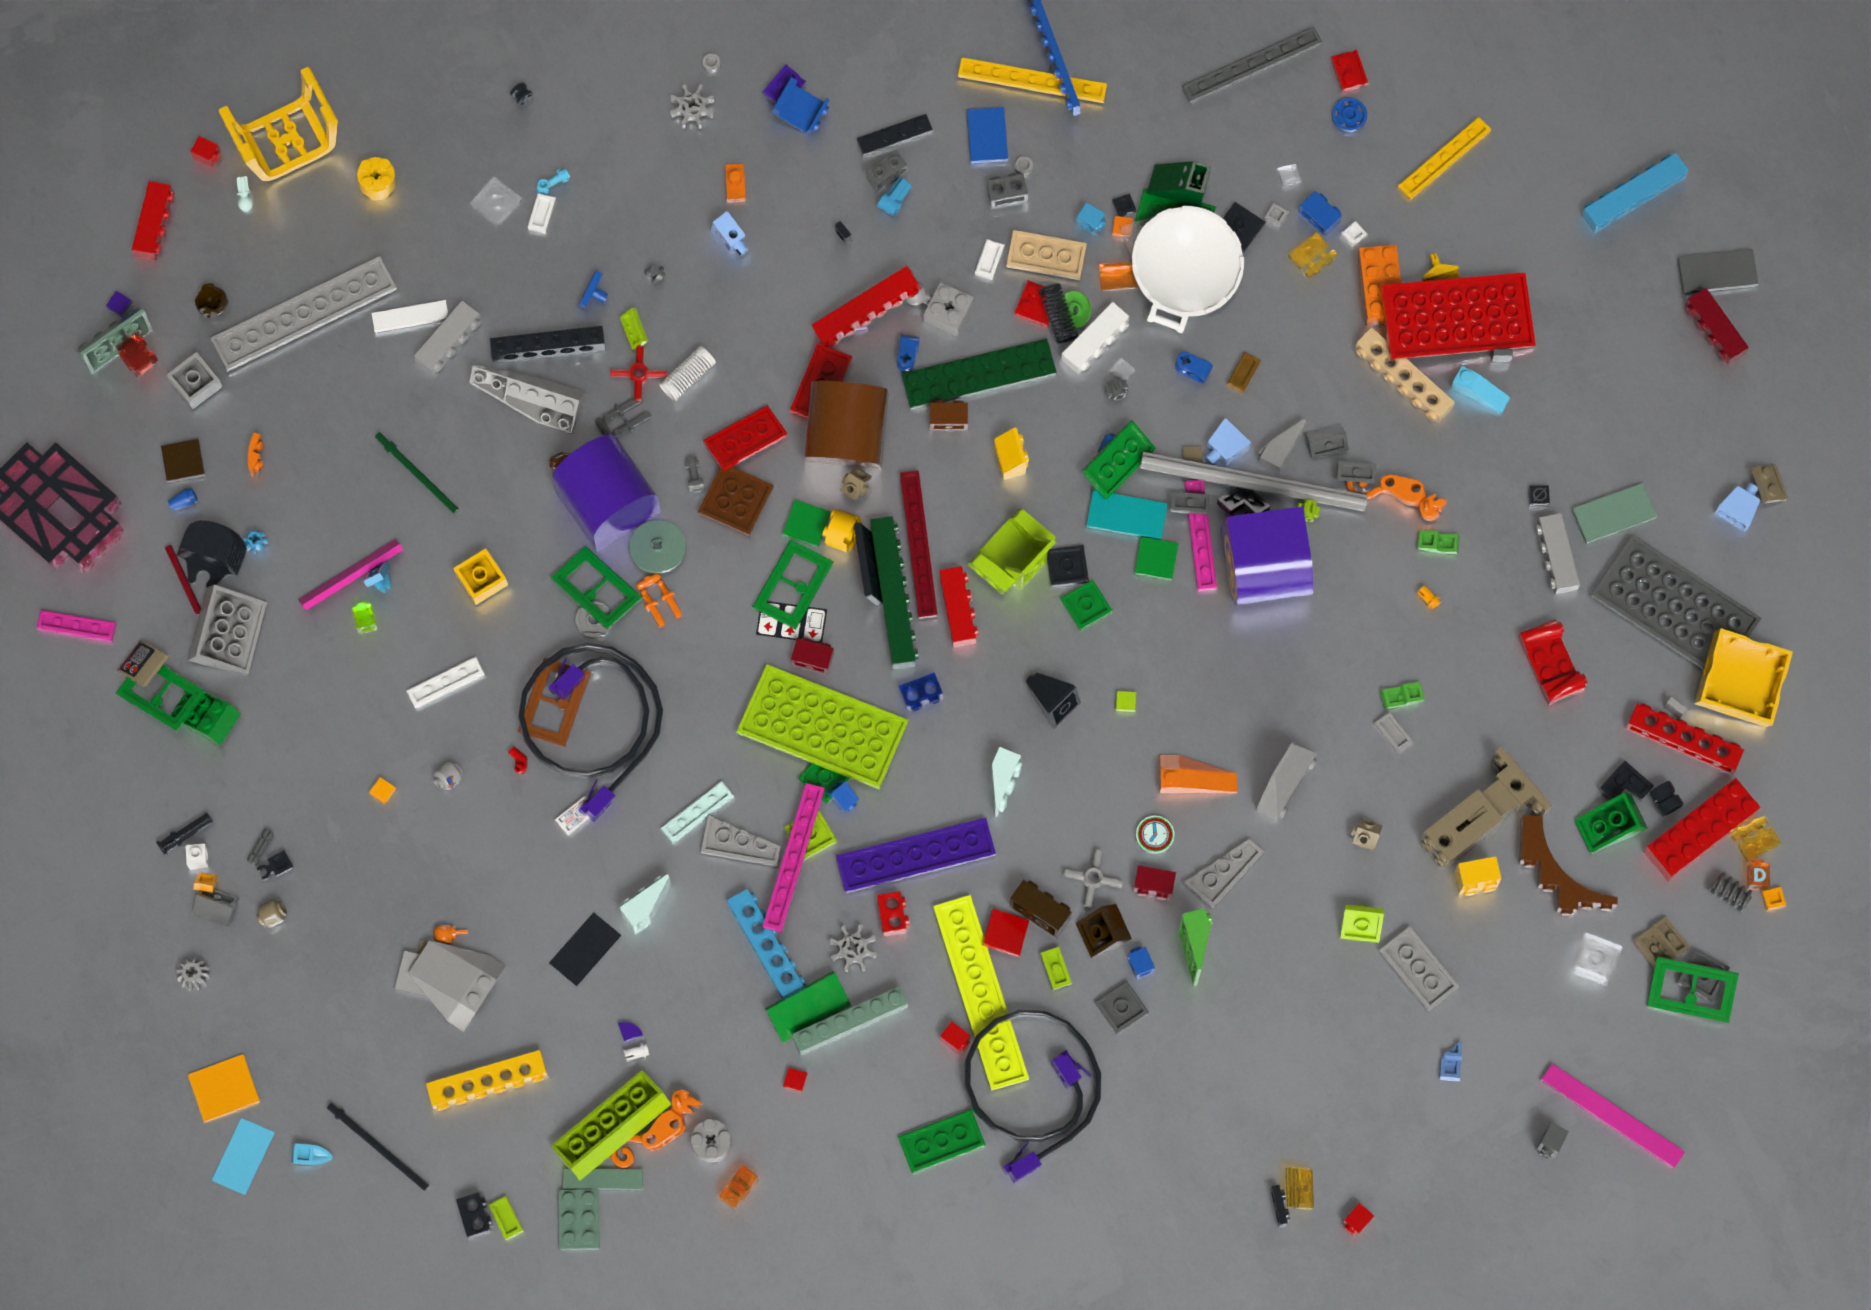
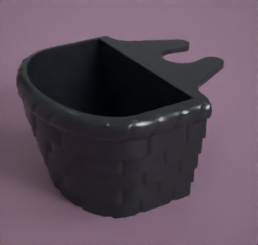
M199 520L187 527L177 556L183 558L187 563L188 581L190 583L196 582L199 572L206 571L209 573L210 579L206 583L208 588L214 584L217 585L227 575H238L247 549L240 535L229 527L213 521Z

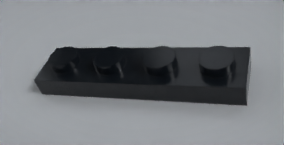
M927 114L858 137L857 143L863 157L933 133V129Z

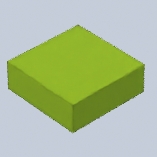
M1117 691L1116 711L1135 712L1136 692Z

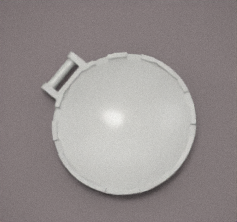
M1182 206L1160 212L1141 229L1133 247L1132 268L1140 290L1153 303L1147 318L1148 322L1152 323L1154 321L1176 329L1178 333L1182 334L1188 317L1213 312L1233 296L1242 279L1244 257L1239 238L1220 216L1200 207ZM1157 309L1182 317L1180 323L1156 315Z

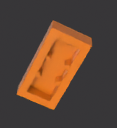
M744 163L725 164L727 202L746 201Z

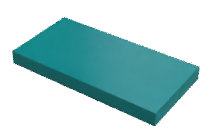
M1093 490L1086 527L1161 540L1168 503L1114 493L1104 500L1097 490Z

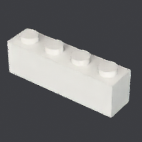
M1112 302L1062 353L1061 360L1077 374L1081 371H1086L1091 365L1090 361L1094 357L1097 359L1103 353V348L1107 344L1110 346L1116 340V335L1119 332L1123 333L1128 328L1129 316Z

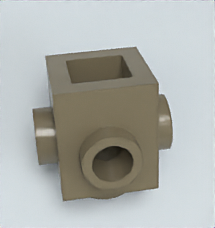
M856 466L843 477L841 481L843 485L840 491L854 500L861 496L864 497L870 488L868 484L872 476Z
M1360 818L1359 824H1354L1351 833L1354 836L1352 843L1361 848L1375 850L1383 825L1377 824L1370 819Z

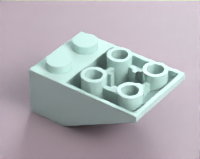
M999 747L993 760L991 772L994 810L997 817L1006 808L1007 794L1011 796L1015 787L1014 778H1019L1023 764L1021 762V755Z
M668 874L664 877L663 875L657 877L653 881L654 884L647 888L645 886L637 892V896L632 899L627 898L621 903L622 906L619 907L621 916L634 934H637L652 923L671 886Z

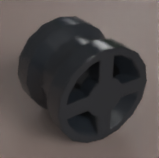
M524 82L517 84L510 91V95L517 99L516 102L519 106L528 103L534 96L532 91L527 89V85Z

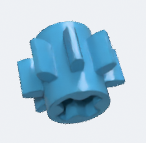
M257 529L251 533L248 531V538L243 539L244 543L248 544L246 549L248 551L253 549L255 554L259 550L265 551L264 544H268V540L263 539L266 536L265 532L260 534Z

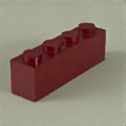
M1707 288L1687 299L1685 304L1686 312L1696 320L1698 329L1704 331L1708 343L1716 348L1717 354L1722 361L1729 365L1747 353L1749 346Z

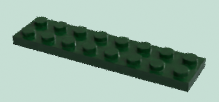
M1047 338L901 373L910 410L930 406V403H934L937 400L947 402L1057 375Z

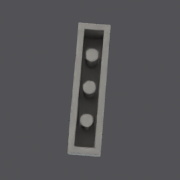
M461 301L414 355L415 362L431 375L441 371L444 367V362L448 358H452L456 353V348L467 341L468 334L479 327L481 323L480 314L464 301Z
M1562 513L1539 517L1537 524H1535L1537 535L1541 537L1540 549L1542 553H1545V569L1550 572V588L1554 589L1555 594L1578 590L1580 583Z

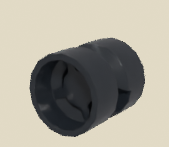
M1671 781L1662 783L1648 793L1655 803H1659L1657 809L1662 817L1675 812L1684 805L1680 796L1674 795L1675 788Z

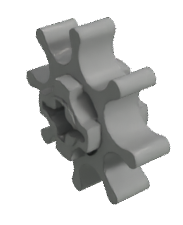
M684 84L682 85V90L685 93L683 97L670 96L671 102L679 105L677 109L670 110V116L672 118L677 115L683 116L682 128H686L687 122L693 120L697 122L698 128L701 129L702 122L700 118L702 116L714 117L713 111L705 108L707 104L714 103V96L711 95L708 98H703L700 95L703 92L702 85L698 86L696 92L691 93Z
M858 925V931L855 934H849L846 931V927L842 926L841 931L844 934V938L841 941H836L833 938L830 939V944L836 945L840 949L839 953L831 956V960L834 962L839 958H843L846 961L844 972L846 973L849 971V966L852 963H858L861 971H865L866 967L862 963L863 958L870 956L876 959L877 957L876 952H870L867 949L868 944L875 942L876 938L874 935L868 939L862 938L860 935L863 930L862 925ZM850 942L854 947H857V955L853 950H850Z

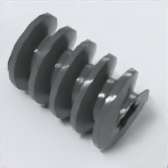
M1723 872L1718 876L1710 890L1715 889V896L1721 893V900L1728 897L1727 904L1734 901L1735 909L1741 905L1740 912L1742 913L1752 898V890L1750 889L1745 893V885L1738 888L1739 881L1732 884V877L1730 876L1725 880L1726 873Z

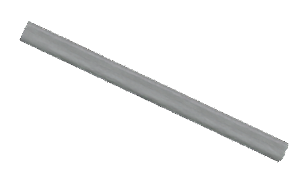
M1143 452L1141 469L1301 500L1310 499L1317 503L1365 512L1368 495L1148 452Z

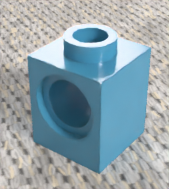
M1086 202L1077 215L1076 224L1095 235L1098 230L1101 231L1104 228L1106 213Z

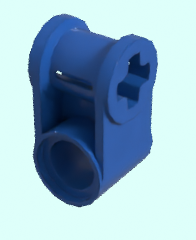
M901 334L897 357V367L900 371L908 372L913 369L920 337Z
M1189 352L1180 353L1175 363V369L1179 373L1192 378L1198 383H1205L1213 368L1209 361Z

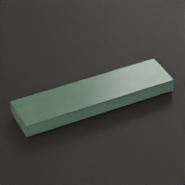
M564 1169L563 1189L643 1190V1169H594L581 1181L569 1169Z

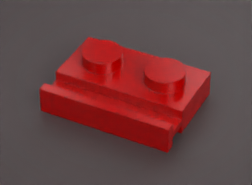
M1357 49L1353 52L1331 56L1342 92L1359 88L1362 85H1368Z

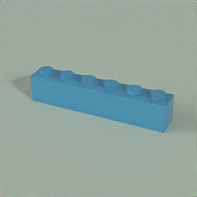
M1677 153L1671 156L1668 154L1657 165L1651 164L1642 174L1637 173L1630 178L1629 182H1622L1617 185L1611 193L1605 192L1596 202L1591 201L1584 206L1582 217L1595 233L1686 178L1689 169Z

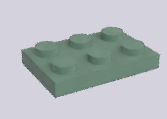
M559 1190V1250L600 1249L599 1190Z

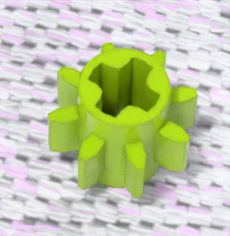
M1304 499L1303 503H1298V507L1303 506L1306 522H1313L1314 518H1318L1320 507L1317 506L1316 501Z

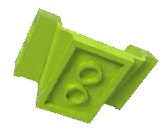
M1018 509L966 564L1000 594L1005 593L1013 584L1022 590L1047 563L1048 550L1056 543L1054 541L1056 537L1024 509Z

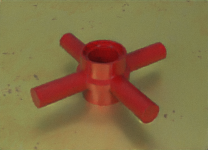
M643 346L636 347V363L629 370H610V377H629L635 383L634 401H641L642 384L648 378L667 377V371L648 370L643 364ZM637 371H642L643 375L636 376L634 375V373Z

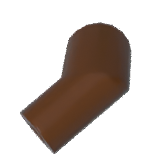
M560 452L552 456L549 460L550 468L556 469L570 453Z

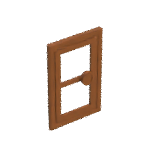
M556 661L546 668L536 680L525 709L524 717L529 736L565 747L591 672L584 671V679L573 690L569 702L567 699L563 701L561 698L558 701L542 696L550 671L558 673L563 664ZM564 664L562 674H564L571 666ZM540 700L556 704L559 709L566 710L558 733L531 725ZM519 726L518 733L522 734L521 728Z

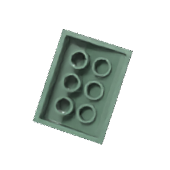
M138 307L134 310H129L122 319L112 322L108 329L98 332L91 341L85 342L78 347L76 353L91 374L153 331L145 311Z

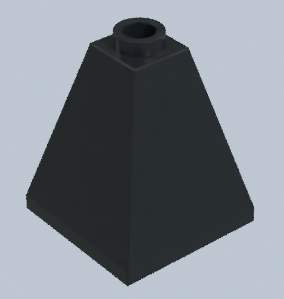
M1038 672L1031 674L1026 679L1030 693L1054 729L1081 703L1077 688L1073 684Z

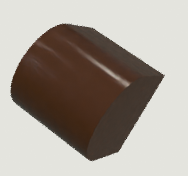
M811 382L805 461L882 469L889 397L888 389L851 382Z

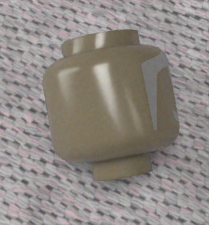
M272 899L259 906L257 919L261 925L264 924L268 928H272L285 921V915H287L286 907L281 901Z

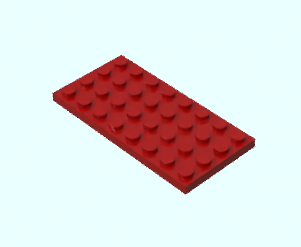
M1525 272L1384 284L1379 286L1390 360L1493 351L1494 349L1531 348L1536 346Z

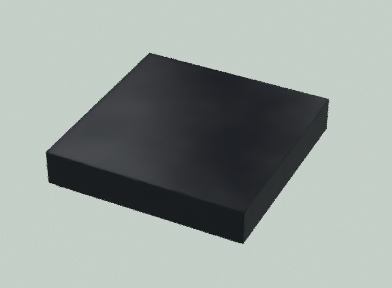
M1084 545L1048 550L1047 564L1051 588L1089 582Z

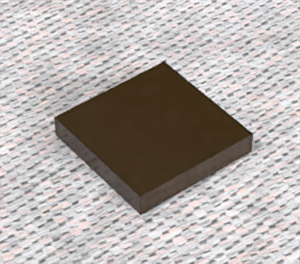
M199 439L161 446L167 483L205 476Z

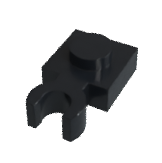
M285 850L268 858L269 865H260L257 868L258 872L262 870L267 871L266 875L261 877L263 881L270 879L273 873L279 877L294 869Z

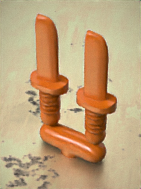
M654 573L636 584V588L641 590L640 594L647 604L644 608L650 610L658 626L661 628L665 625V621L656 607L658 602L657 600L653 601L648 591L644 588L657 582V586L663 594L661 597L662 601H667L676 619L680 618L682 614L673 598V595H675L674 591L670 592L664 581L660 580L661 575Z

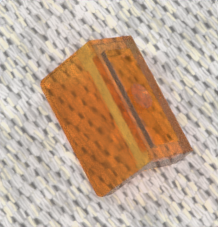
M1132 261L1099 264L1101 291L1138 288L1133 273Z

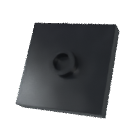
M1234 202L1223 217L1227 222L1226 224L1239 238L1241 249L1244 253L1266 224L1264 220Z

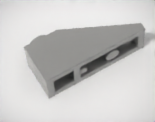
M1302 419L1269 441L1266 447L1262 446L1258 454L1260 457L1259 464L1279 474L1303 432L1307 420Z

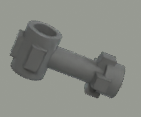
M690 456L686 458L685 467L689 468L691 480H688L690 492L694 491V493L701 492L705 487L703 478L698 476L697 466H700L699 460H697L696 456Z

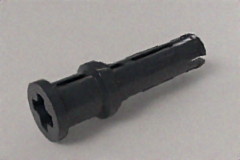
M206 812L179 831L170 832L168 837L162 841H156V844L164 856H167L168 852L177 846L181 847L183 841L212 824L213 821Z

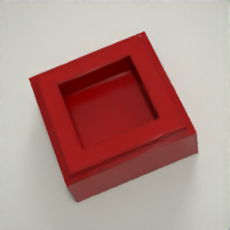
M788 1068L783 1087L802 1093L808 1073Z

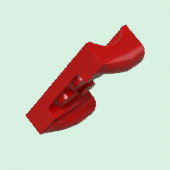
M1556 619L1523 631L1518 636L1548 706L1568 696L1583 693L1587 684L1586 676L1580 674L1579 671L1576 672L1562 641L1563 625L1561 622H1557Z

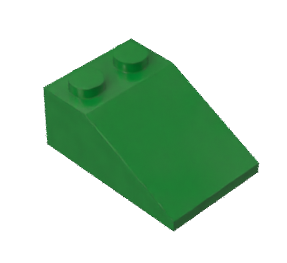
M1625 792L1574 819L1591 854L1632 838L1648 829L1632 795Z

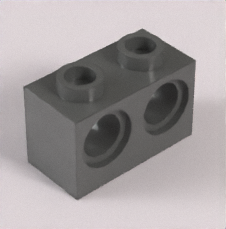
M895 151L867 169L866 179L874 190L879 192L898 178L908 173V165L898 151Z
M1012 173L1008 177L1001 178L997 176L987 180V191L991 208L1028 201L1024 174ZM1019 185L1021 188L1015 190L1012 188V186ZM999 188L1002 192L995 193L993 190Z
M1550 1123L1536 1149L1540 1152L1539 1155L1546 1159H1554L1559 1153L1569 1131Z

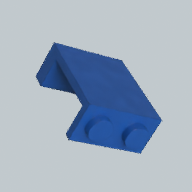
M791 77L770 113L809 135L812 130L816 132L821 123L818 121L820 116H825L827 113L829 99L826 98L823 102L796 86L797 80Z

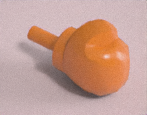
M438 925L433 931L435 942L450 945L452 940H456V935L468 934V929L455 930V926Z

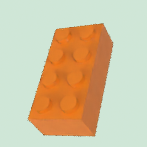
M1397 245L1359 248L1357 258L1366 326L1385 324L1379 286L1401 283Z

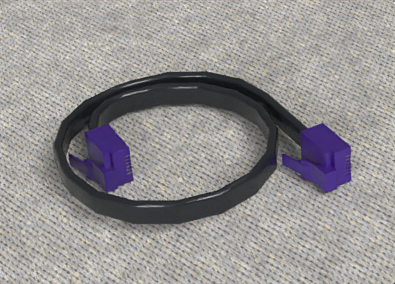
M583 643L562 648L535 669L522 690L518 720L524 742L540 763L560 775L589 779L613 773L634 757L646 737L650 710L644 687L627 665L634 669L651 690L657 712L654 734L643 752L609 788L603 786L590 800L597 783L596 779L588 794L587 801L579 808V811L584 816L587 815L589 819L595 822L614 802L616 795L613 793L645 760L660 735L663 707L657 685L637 661L612 646ZM584 651L610 654L618 660L599 657L587 660L579 667L572 664L561 676L563 666L567 660L565 658L556 680L549 686L548 690L564 701L583 681L584 671L599 665L610 666L624 673L635 687L643 711L640 735L629 753L610 766L590 771L564 768L545 757L530 738L524 717L527 695L540 674L563 656Z

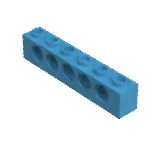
M748 889L728 899L727 904L783 999L806 986L803 977L801 975L797 976L794 971L797 967L792 959L788 960L785 953L787 950L782 942L778 943L775 938L778 936L776 931L765 928L759 933L753 931L755 925L763 926L766 913L763 909L759 910L756 905L758 899L753 892L750 894ZM751 908L754 910V913L751 916H746L743 914L744 910ZM766 941L773 943L770 949H764L762 945ZM780 958L783 962L781 965L775 966L772 964V960ZM786 974L792 976V980L787 983L781 980L782 976Z

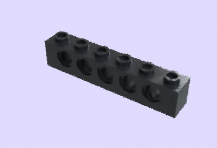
M603 326L490 338L493 363L606 351Z

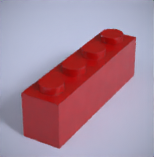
M148 182L131 249L135 257L156 260L157 255L161 254V239L166 235L165 223L171 215L170 203H173L175 199V192H173L169 184Z
M962 566L939 570L953 647L976 644V637H979L978 627L973 625L972 619H975L974 608H970L969 605L972 597L970 589H966L965 583H968L967 572H963Z

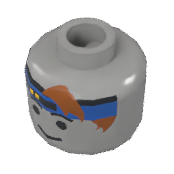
M445 762L434 771L435 779L433 781L437 788L449 791L461 782V775L463 773L456 763Z

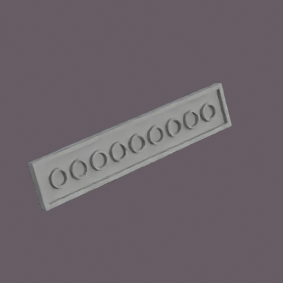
M378 256L210 339L227 372L369 304L397 290L381 257Z

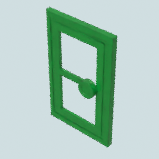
M790 540L752 608L796 630L834 561ZM794 554L819 566L808 587L804 582L796 584L782 577ZM779 580L795 587L798 593L803 594L792 615L767 603Z
M586 546L551 576L552 581L607 630L643 598ZM587 561L605 578L592 590H586L583 594L566 578ZM607 581L612 583L627 597L608 616L591 602L596 598L595 592Z
M162 665L157 674L168 681L158 695L152 697L150 703L131 691L137 683L127 677L116 694L178 732L206 694L204 689ZM171 683L192 695L175 718L158 708L163 704L161 696Z
M1657 956L1647 1006L1729 1023L1739 973ZM1666 969L1694 975L1691 992L1685 997L1686 1003L1660 998ZM1698 976L1726 981L1721 1010L1694 1005L1697 1002V997L1694 993Z

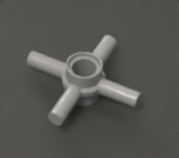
M1095 850L1092 867L1086 870L1085 873L1065 869L1064 877L1083 880L1084 885L1088 887L1084 906L1088 908L1092 907L1095 889L1099 888L1102 884L1118 888L1122 886L1123 880L1104 877L1103 873L1099 870L1103 852L1101 850ZM1096 875L1099 880L1097 882H1090L1088 877Z

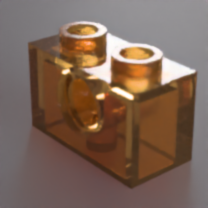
M742 1165L719 1195V1200L733 1211H736L758 1183L759 1177Z

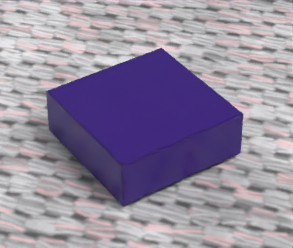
M115 291L106 304V308L123 317L132 304V300Z

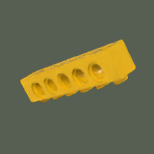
M538 1050L426 1083L433 1109L444 1110L449 1108L450 1104H465L468 1102V1099L474 1097L482 1099L487 1097L488 1093H502L506 1091V1088L512 1086L519 1088L524 1086L525 1082H539L548 1075L541 1051ZM524 1066L531 1068L530 1072L526 1075L520 1073L521 1068ZM504 1072L512 1073L511 1078L508 1080L501 1079V1075ZM486 1077L493 1079L492 1083L488 1086L482 1084L483 1079ZM466 1083L474 1085L471 1091L463 1090ZM449 1088L455 1090L451 1097L444 1095V1092Z

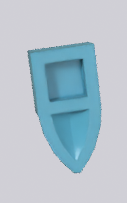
M293 1144L292 1164L316 1165L325 1163L333 1158L329 1151L320 1146Z

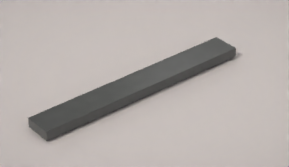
M1311 27L1182 85V90L1189 103H1193L1321 45L1322 40L1315 27Z

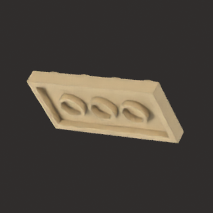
M1013 230L1006 267L1080 280L1087 243Z

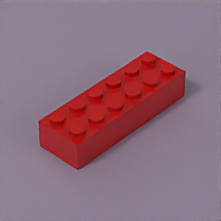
M1735 778L1645 848L1644 853L1669 882L1757 814L1761 807L1738 779Z

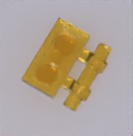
M1316 232L1289 253L1288 257L1299 270L1306 266L1308 270L1304 274L1307 278H1310L1312 275H1317L1326 264H1331L1338 255L1334 250L1330 253L1325 252L1329 245ZM1318 256L1321 258L1316 264L1312 262Z
M1765 816L1752 820L1751 824L1745 827L1741 826L1736 829V832L1731 834L1734 841L1739 838L1743 840L1737 847L1747 863L1782 844L1772 827L1767 830L1764 829L1763 825L1768 823ZM1756 830L1758 834L1750 838L1748 833Z

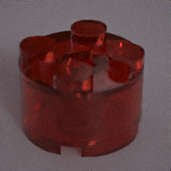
M132 335L115 349L116 351H121L118 355L130 371L134 370L136 373L134 376L139 378L156 366L158 358L152 351L150 352L146 349L147 343L141 336Z

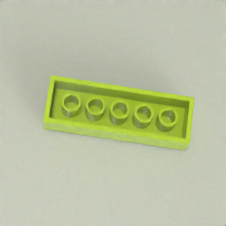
M641 1070L553 1143L551 1147L559 1159L581 1181L666 1110L671 1103L663 1091Z

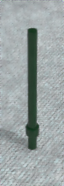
M381 432L375 435V438L384 446V449L389 454L395 456L453 514L459 511V508L397 449V445L393 441H389Z

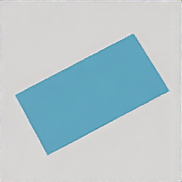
M241 1118L211 1181L246 1195L275 1132Z

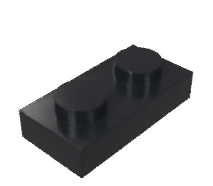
M1280 1185L1271 1186L1270 1191L1278 1227H1286L1290 1220L1288 1208H1284L1283 1201H1286L1284 1189L1280 1190Z

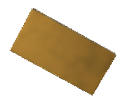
M1244 352L1227 385L1244 393L1261 360Z

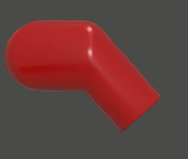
M513 746L508 754L516 760L515 772L523 774L528 768V758Z

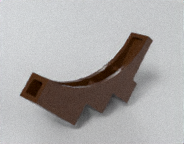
M1522 816L1519 864L1524 865L1526 868L1538 866L1539 889H1543L1544 892H1554V890H1557V913H1561L1563 916H1572L1578 911V906L1584 910H1591L1594 907L1600 908L1602 911H1612V909L1616 908L1618 897L1603 895L1589 890L1575 882L1561 869L1547 846L1543 831V816Z

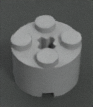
M707 1119L694 1128L691 1135V1144L695 1155L704 1162H718L723 1160L730 1152L731 1137L729 1130L723 1123ZM714 1138L715 1144L710 1143L708 1145L707 1139Z

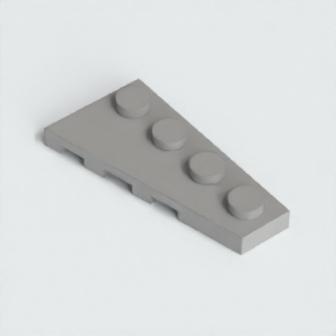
M708 815L701 854L778 867L781 846Z
M1248 839L1221 859L1219 858L1192 878L1184 881L1183 884L1213 909L1261 857L1264 851L1252 840Z

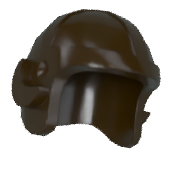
M213 283L202 285L195 299L197 310L205 318L221 316L229 304L225 291L215 287Z

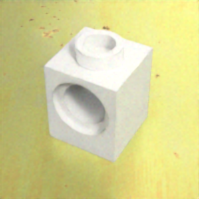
M206 844L186 845V864L189 869L209 868V850Z

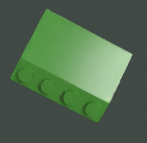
M1205 908L1183 913L1178 928L1193 986H1197L1212 924L1211 915L1206 913Z

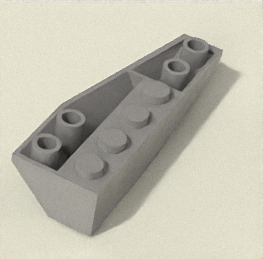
M480 365L472 366L469 381L470 384L533 421L571 434L582 411L586 394L584 391L543 378Z

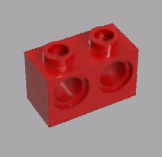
M900 891L877 895L883 937L907 933L906 927H910L908 915L904 916L903 908H907L905 896L901 897ZM894 900L898 905L895 908H889L887 903ZM893 919H898L901 924L898 927H893L890 925V922Z

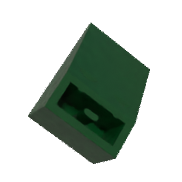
M1195 161L1155 164L1146 194L1201 208L1209 181L1211 165Z

